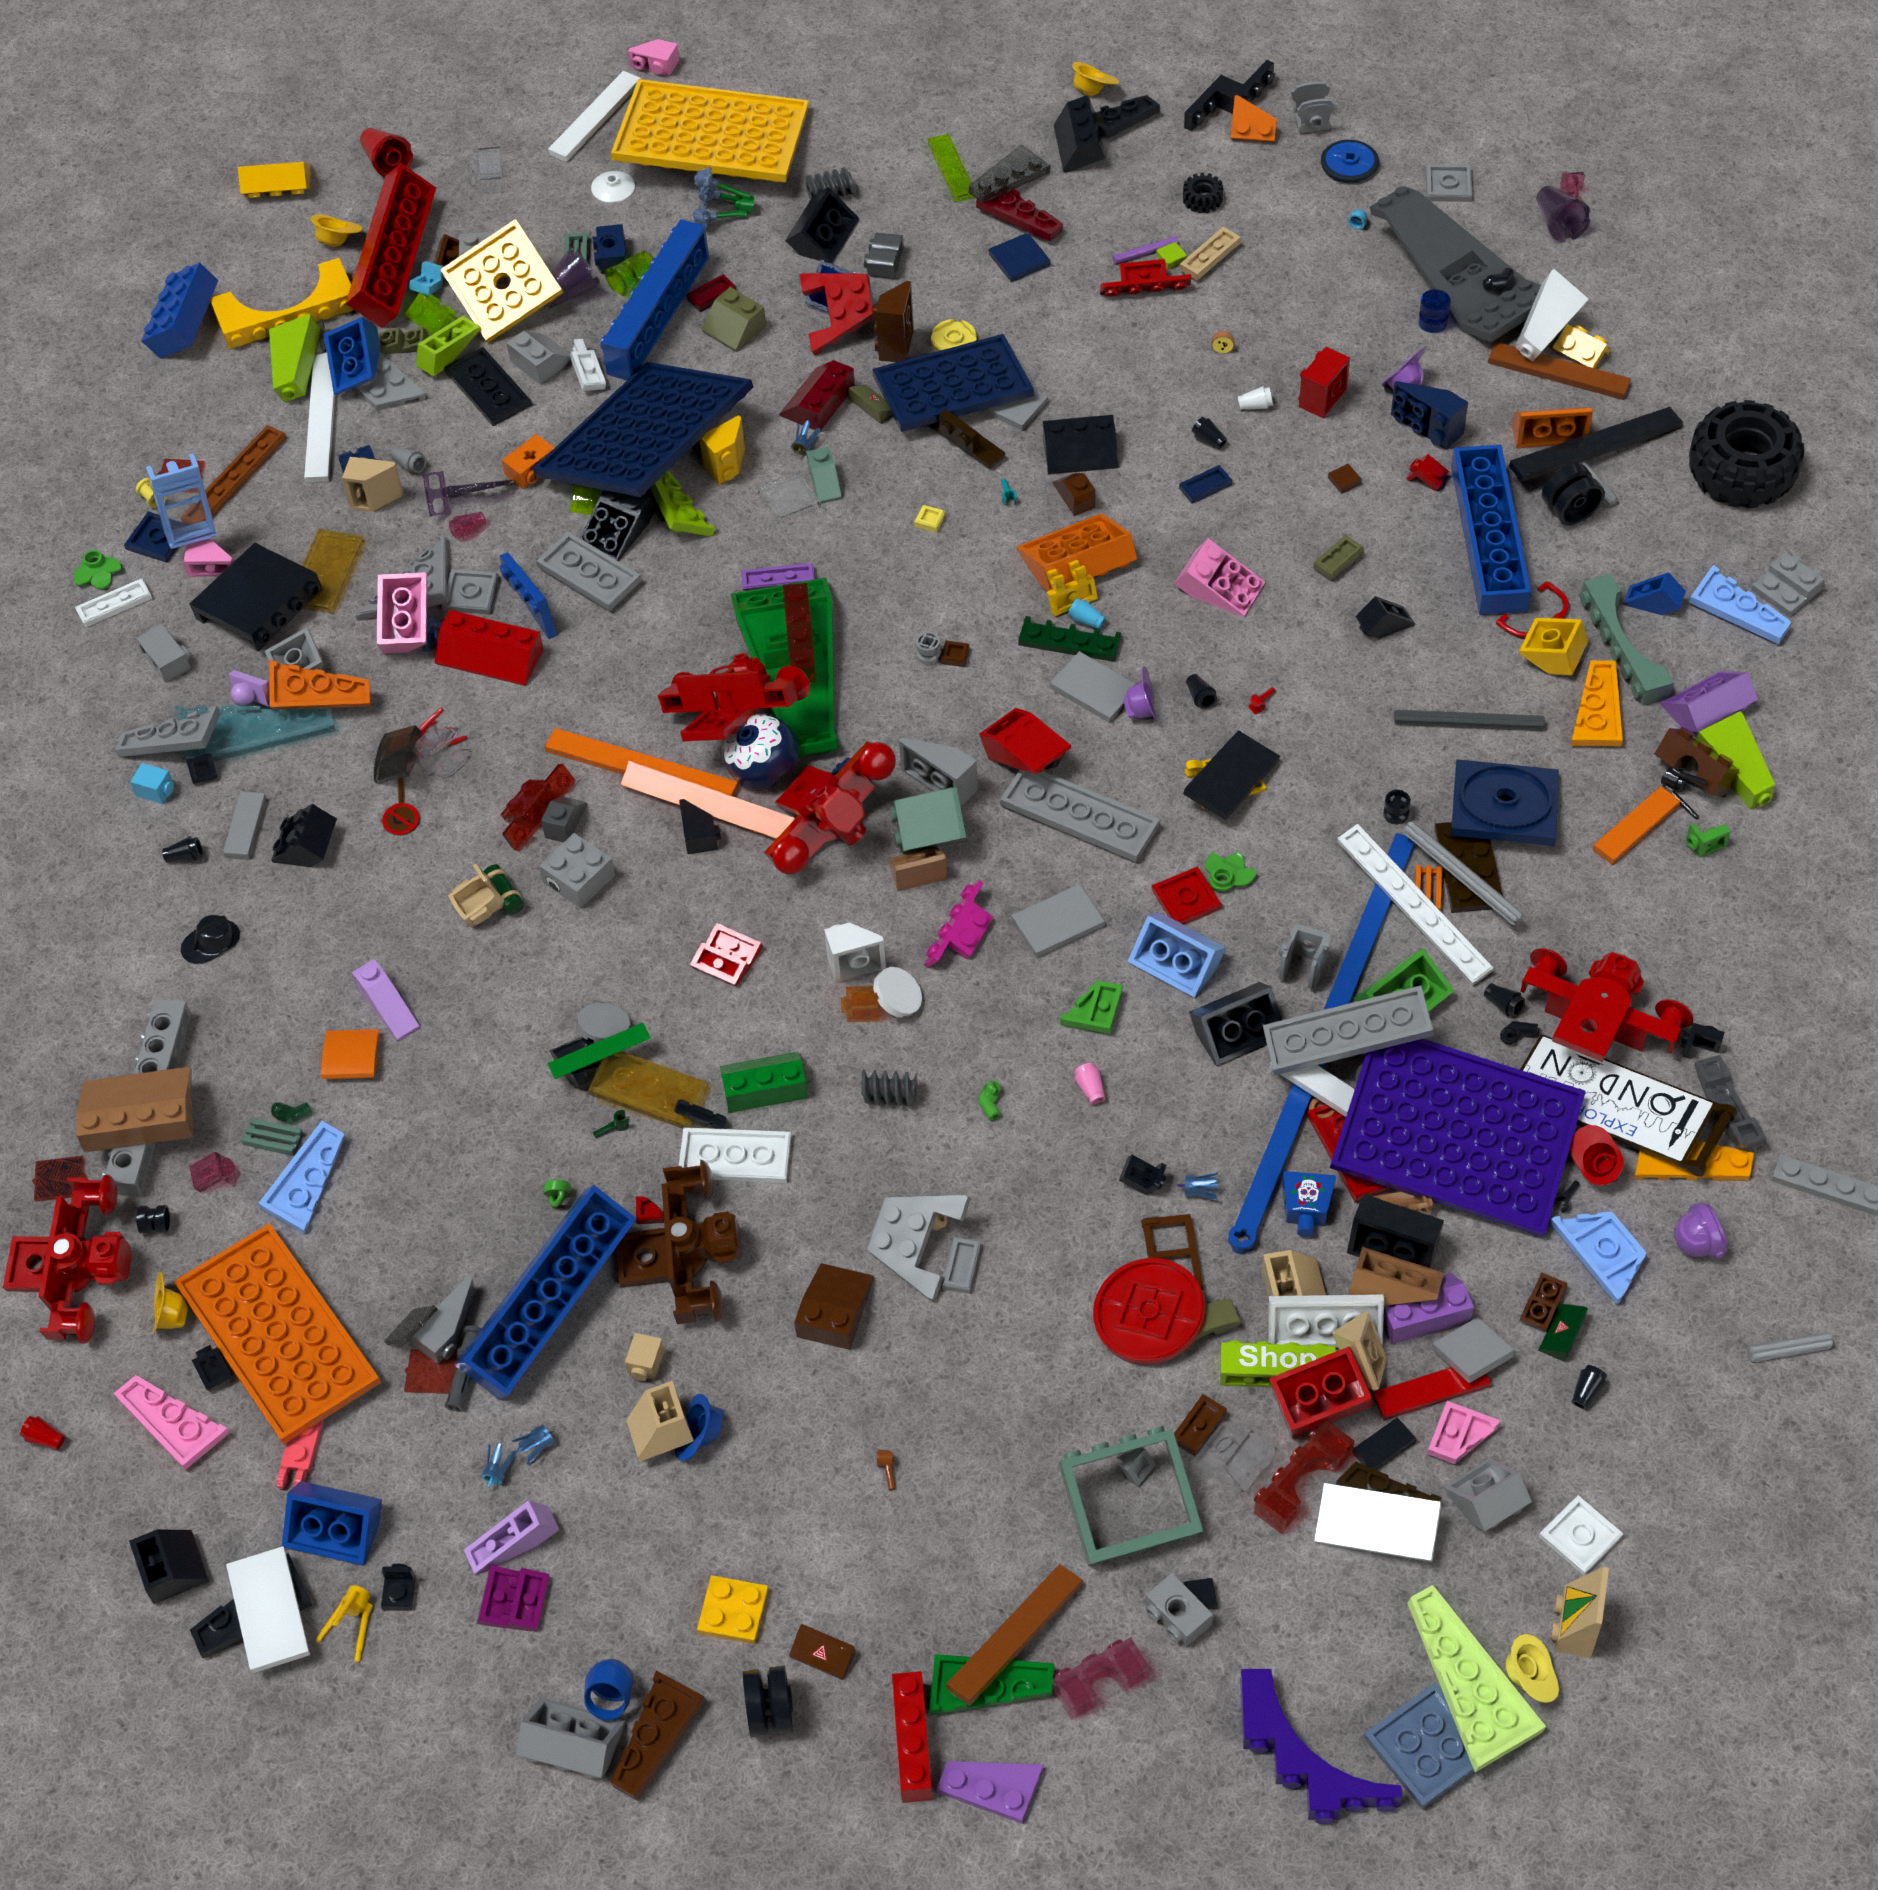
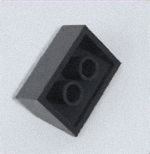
M1086 95L1067 102L1054 123L1064 173L1106 159L1096 112L1089 96Z
M828 187L812 196L785 241L800 256L831 264L859 220V217Z
M1113 414L1043 421V444L1048 475L1118 468L1117 440Z
M1261 982L1189 1012L1196 1035L1216 1066L1266 1045L1263 1025L1282 1021L1272 987Z
M1363 1194L1353 1219L1347 1254L1359 1257L1362 1247L1431 1268L1440 1241L1444 1220Z

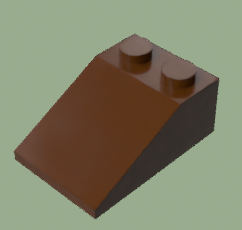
M821 1263L802 1298L794 1322L796 1336L851 1350L874 1275Z

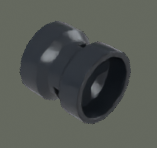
M1396 789L1387 793L1383 811L1387 822L1396 825L1406 822L1411 802L1407 792Z
M158 1205L156 1208L139 1206L136 1213L138 1232L140 1234L149 1233L151 1230H156L159 1233L168 1232L170 1226L168 1206Z

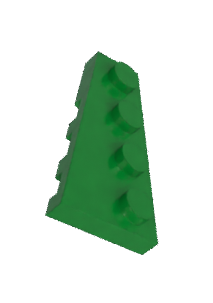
M935 1654L929 1715L1051 1697L1054 1663L1012 1660L969 1706L946 1689V1683L971 1657Z

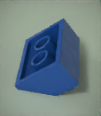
M300 1481L287 1493L282 1546L364 1565L379 1527L382 1499Z

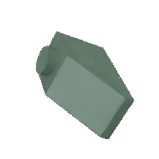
M830 447L806 451L808 471L818 503L842 499Z

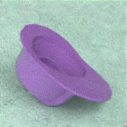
M1424 347L1417 351L1397 372L1382 383V387L1389 385L1394 390V383L1396 381L1421 385L1424 373L1419 360L1425 353L1426 348Z
M1143 666L1141 672L1142 681L1127 690L1124 698L1125 709L1129 718L1142 719L1153 717L1157 721L1154 712L1153 689L1150 676L1146 667Z

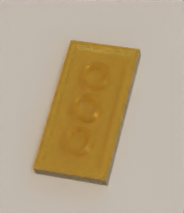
M318 529L302 566L317 573L323 590L303 609L334 613L365 543L364 536Z
M620 1051L602 1059L589 1088L588 1095L683 1129V1127L690 1128L693 1120L688 1118V1115L682 1116L675 1113L674 1109L677 1101L682 1099L689 1102V1105L695 1104L700 1106L707 1090L708 1082Z

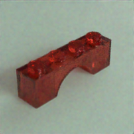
M807 583L783 585L790 666L800 668L807 675L809 682L814 683L816 682L808 586Z
M1327 1420L1321 1427L1316 1426L1310 1432L1307 1438L1308 1442L1304 1447L1298 1446L1290 1456L1289 1464L1285 1468L1281 1466L1274 1473L1271 1479L1273 1482L1268 1488L1262 1487L1254 1497V1514L1280 1534L1300 1514L1301 1501L1295 1491L1297 1481L1304 1474L1314 1470L1336 1472L1352 1454L1355 1440Z

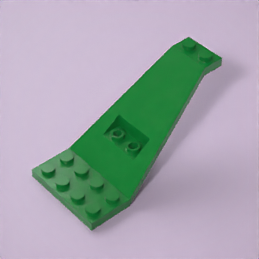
M826 577L730 593L736 621L750 657H757L765 666L766 672L771 678L769 682H774L778 671L785 666L800 668L809 679L810 691L807 697L794 702L790 707L771 708L773 715L782 719L799 740L800 750L798 758H803L813 753L826 754L838 749L835 736L833 601Z

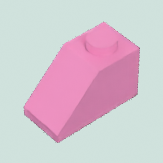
M211 539L186 545L184 565L189 577L219 576L233 563L232 557Z

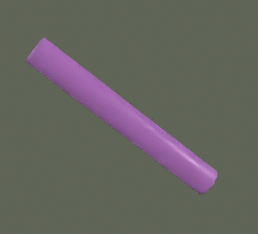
M1174 236L1113 255L1112 259L1115 264L1154 253L1157 249L1176 242L1178 244V240Z

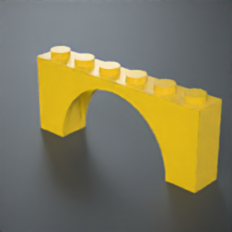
M340 258L318 264L320 277L315 290L304 301L288 309L280 311L254 310L241 304L231 291L211 297L210 302L228 349L270 337V328L309 313L317 322L354 310L345 304L351 283Z

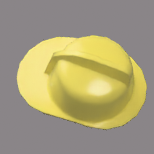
M1519 1635L1513 1641L1511 1652L1508 1654L1505 1662L1508 1677L1535 1700L1544 1703L1554 1701L1559 1693V1685L1547 1648L1542 1641L1533 1635Z

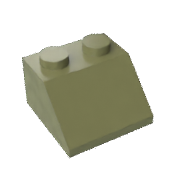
M729 287L715 299L703 325L702 332L737 352L766 327L764 307Z

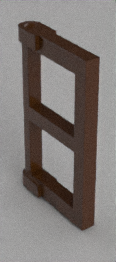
M1191 1214L1142 1219L1141 1224L1148 1258L1171 1260L1190 1257L1193 1275L1198 1281L1201 1290H1203ZM1185 1225L1189 1248L1154 1251L1151 1229Z

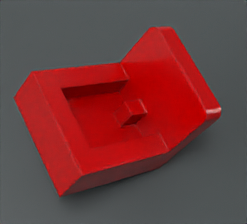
M1427 454L1421 459L1416 458L1408 468L1410 472L1406 479L1411 481L1418 477L1432 490L1436 491L1441 487L1449 471Z

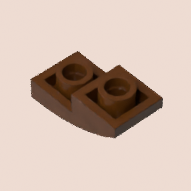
M1541 1272L1532 1295L1530 1294L1520 1321L1546 1332L1568 1283Z

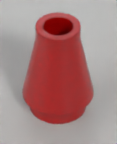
M29 1416L20 1431V1436L25 1438V1442L49 1447L57 1451L66 1438L64 1434L57 1431L40 1416L36 1418Z

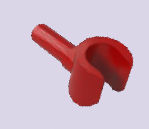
M1271 687L1260 696L1257 694L1251 696V703L1248 707L1254 714H1258L1265 709L1266 704L1264 701L1276 692L1275 688Z

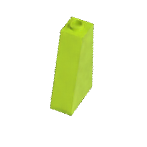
M310 313L269 329L273 389L283 402L299 398L306 393L321 334V327Z
M1739 711L1699 731L1697 737L1699 742L1702 740L1714 747L1713 752L1729 757L1733 760L1732 765L1739 769L1730 787L1751 810L1757 806L1762 807L1768 804L1772 799L1775 782L1743 713Z

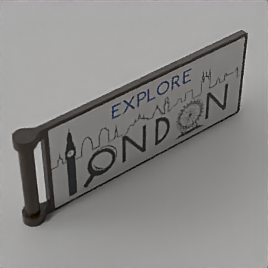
M1544 1034L1539 1036L1520 1069L1585 1090L1586 1093L1576 1125L1581 1127L1586 1125L1602 1127L1610 1134L1613 1140L1685 1168L1698 1177L1704 1175L1710 1156L1730 1121L1734 1120L1738 1113L1737 1109L1732 1105L1719 1104L1607 1059H1604L1603 1062L1552 1042V1038ZM1713 1112L1720 1115L1697 1159H1688Z

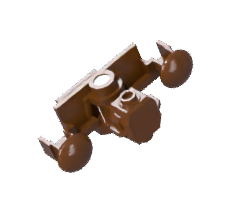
M700 1160L699 1166L663 1168L666 1183L661 1184L665 1228L625 1234L616 1247L620 1288L669 1281L675 1296L676 1310L673 1311L677 1325L697 1322L696 1315L713 1313L715 1322H718L723 1315L724 1309L723 1296L716 1282L710 1281V1287L694 1289L693 1278L703 1269L707 1258L720 1265L733 1263L735 1259L742 1257L741 1234L736 1215L730 1214L728 1211L714 1213L713 1216L706 1217L702 1223L695 1224L689 1220L687 1194L703 1191L706 1200L711 1198L714 1181L709 1165L706 1161ZM643 1253H651L653 1255L647 1262H640L638 1260Z

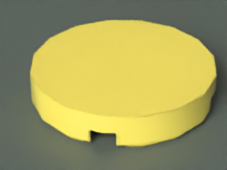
M955 319L942 321L932 330L931 345L937 352L976 341L974 327L963 320H960L961 322L955 321Z

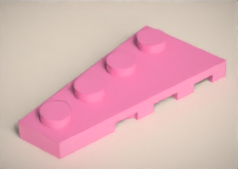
M137 1375L113 1393L116 1399L184 1470L189 1468L230 1433L225 1426L216 1424L200 1412L197 1413L187 1407L182 1401L175 1400L166 1395L163 1390Z

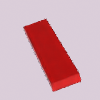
M1450 1367L1374 1391L1373 1398L1384 1421L1488 1388L1491 1382L1486 1373L1468 1383Z

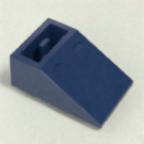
M1400 381L1394 383L1391 415L1397 421L1403 422L1416 433L1422 434L1430 439L1433 444L1439 445L1446 450L1464 434L1468 408L1466 400L1450 390Z

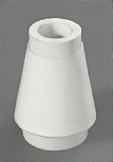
M1262 386L1238 396L1240 410L1268 409L1269 406H1273L1270 387L1264 388Z

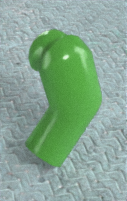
M989 1081L983 1087L978 1098L980 1107L990 1121H994L1001 1116L1000 1111L995 1105L1001 1090L1000 1084L996 1081Z

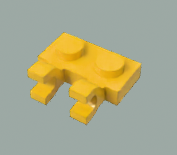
M1078 560L1068 563L1074 581L1065 584L1064 576L1062 574L1058 575L1057 569L1047 571L1048 580L1053 589L1046 593L1050 612L1054 616L1069 611L1077 598L1085 599L1087 602L1098 599L1094 578L1090 574L1086 576V568L1084 565L1080 566Z

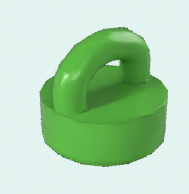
M549 1180L544 1183L543 1193L549 1197V1205L551 1207H559L564 1198L571 1195V1184L569 1182Z

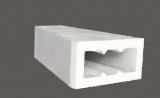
M1553 269L1542 282L1515 347L1524 357L1533 362L1588 301V298Z

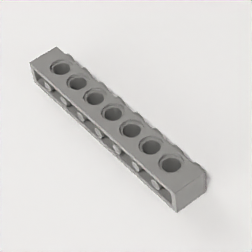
M155 999L153 1008L148 1011L147 1029L143 1031L141 1036L142 1047L140 1053H137L135 1056L134 1074L177 1068L191 1018V1012L186 1001ZM156 1143L109 1149V1162L107 1168H104L102 1172V1178L105 1174L114 1178L118 1195L141 1197Z

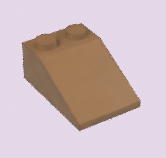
M1362 1247L1348 1295L1383 1294L1384 1306L1437 1300L1444 1273Z

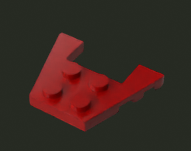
M799 274L802 293L805 296L826 291L831 327L809 333L811 352L814 355L821 353V349L827 345L837 343L839 338L849 331L852 333L873 320L872 311L874 303L870 278L867 274Z

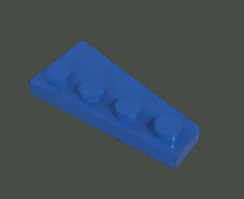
M508 552L500 555L502 565L499 566V569L504 579H509L511 587L514 591H517L547 638L551 639L557 636L544 595Z

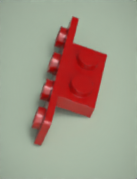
M1165 259L1120 263L1121 281L1101 283L1099 291L1100 294L1113 297L1119 295V292L1139 294L1142 290L1151 289V292H1160L1164 288L1173 287L1174 290H1182L1190 285L1192 278L1191 274L1167 276Z

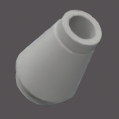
M397 447L392 452V459L411 474L421 473L426 466V458L419 451Z

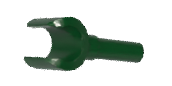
M616 1111L612 1122L593 1132L595 1138L614 1129L618 1131L626 1130L629 1126V1118L620 1121L625 1118V1111Z

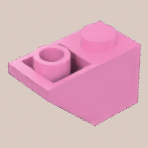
M657 39L629 48L628 50L630 67L655 74L670 76L679 61L678 45Z

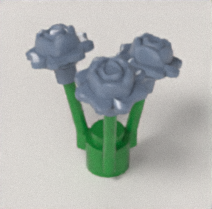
M710 167L697 171L694 184L698 186V197L703 200V203H700L698 209H695L693 212L694 223L704 225L705 229H707L709 222L716 220V218L746 217V213H752L754 196L719 183L718 180L712 178V168ZM717 187L722 190L728 191L730 193L735 194L736 196L721 193V191L715 190V188ZM713 198L718 200L722 198L734 201V209L738 211L724 213L709 212L705 206Z

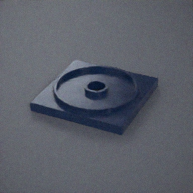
M1456 759L1451 836L1555 846L1559 769ZM1498 796H1510L1513 800L1503 801Z

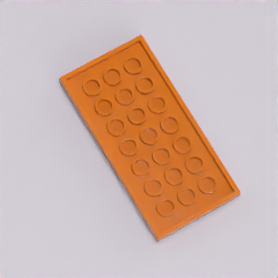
M270 1223L173 1281L283 1445L381 1384L376 1372Z

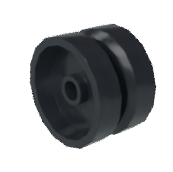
M1574 463L1561 468L1551 476L1542 489L1541 497L1545 504L1554 511L1555 516L1560 522L1569 526L1586 520L1593 515L1604 500L1605 490L1592 477L1591 472L1585 465Z
M785 1665L769 1668L767 1672L768 1687H764L762 1673L758 1669L743 1671L745 1705L751 1738L767 1735L769 1730L768 1716H772L774 1730L777 1734L793 1732V1699Z

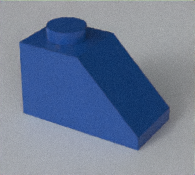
M1668 572L1630 585L1624 605L1664 615L1680 609L1686 590Z

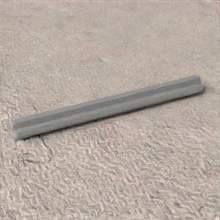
M1410 821L1405 825L1403 833L1509 923L1517 925L1522 920L1523 913L1415 822Z

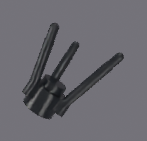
M1670 766L1663 774L1661 784L1666 786L1664 789L1681 800L1680 805L1694 819H1698L1699 815L1675 791H1682L1687 783L1701 788L1694 782L1706 785L1707 780Z

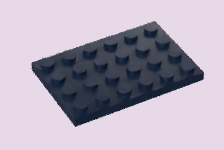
M1004 334L872 369L873 377L901 432L939 422V413L944 409L958 417L1034 396V388Z

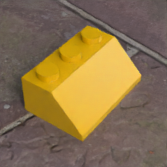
M308 162L237 167L240 194H247V198H260V193L268 192L269 197L283 196L282 191H291V195L304 194V190L310 189L311 163Z

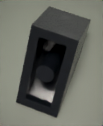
M1377 596L1355 616L1361 624L1359 626L1361 631L1367 636L1372 635L1377 638L1386 637L1412 627L1415 624L1403 606Z
M680 799L687 854L718 850L716 840H721L719 825H714L713 816L689 801Z

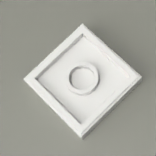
M1579 1495L1539 1534V1538L1583 1576L1623 1537V1533Z

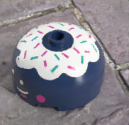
M755 714L725 739L723 761L731 776L744 788L755 790L767 788L774 785L773 781L779 778L785 771L789 773L792 770L799 756V740L782 719L770 714Z

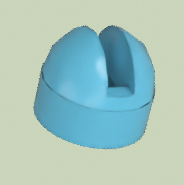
M1354 210L1348 218V223L1353 228L1363 229L1367 223L1368 215L1364 210Z

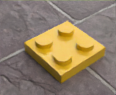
M711 1575L697 1633L755 1644L769 1591L768 1586Z

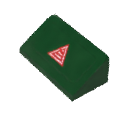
M1559 1304L1538 1351L1565 1362L1586 1318L1588 1308Z

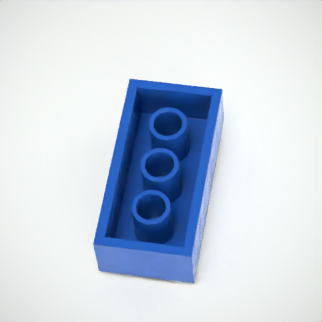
M200 262L192 266H186L183 270L168 275L165 280V287L158 296L159 301L151 312L150 322L144 328L145 333L141 342L159 358H164L191 346L219 280Z

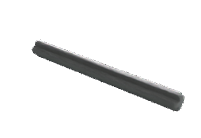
M1395 710L1394 724L1542 731L1545 728V717L1540 715Z

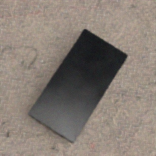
M484 347L444 367L445 373L492 426L532 406L531 399Z
M1238 730L1186 786L1183 794L1226 821L1278 763L1280 755Z

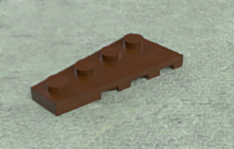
M657 1670L653 1677L654 1683L649 1694H646L642 1704L644 1708L638 1721H635L631 1731L633 1734L629 1745L624 1748L611 1780V1784L615 1789L637 1801L706 1703L703 1695Z

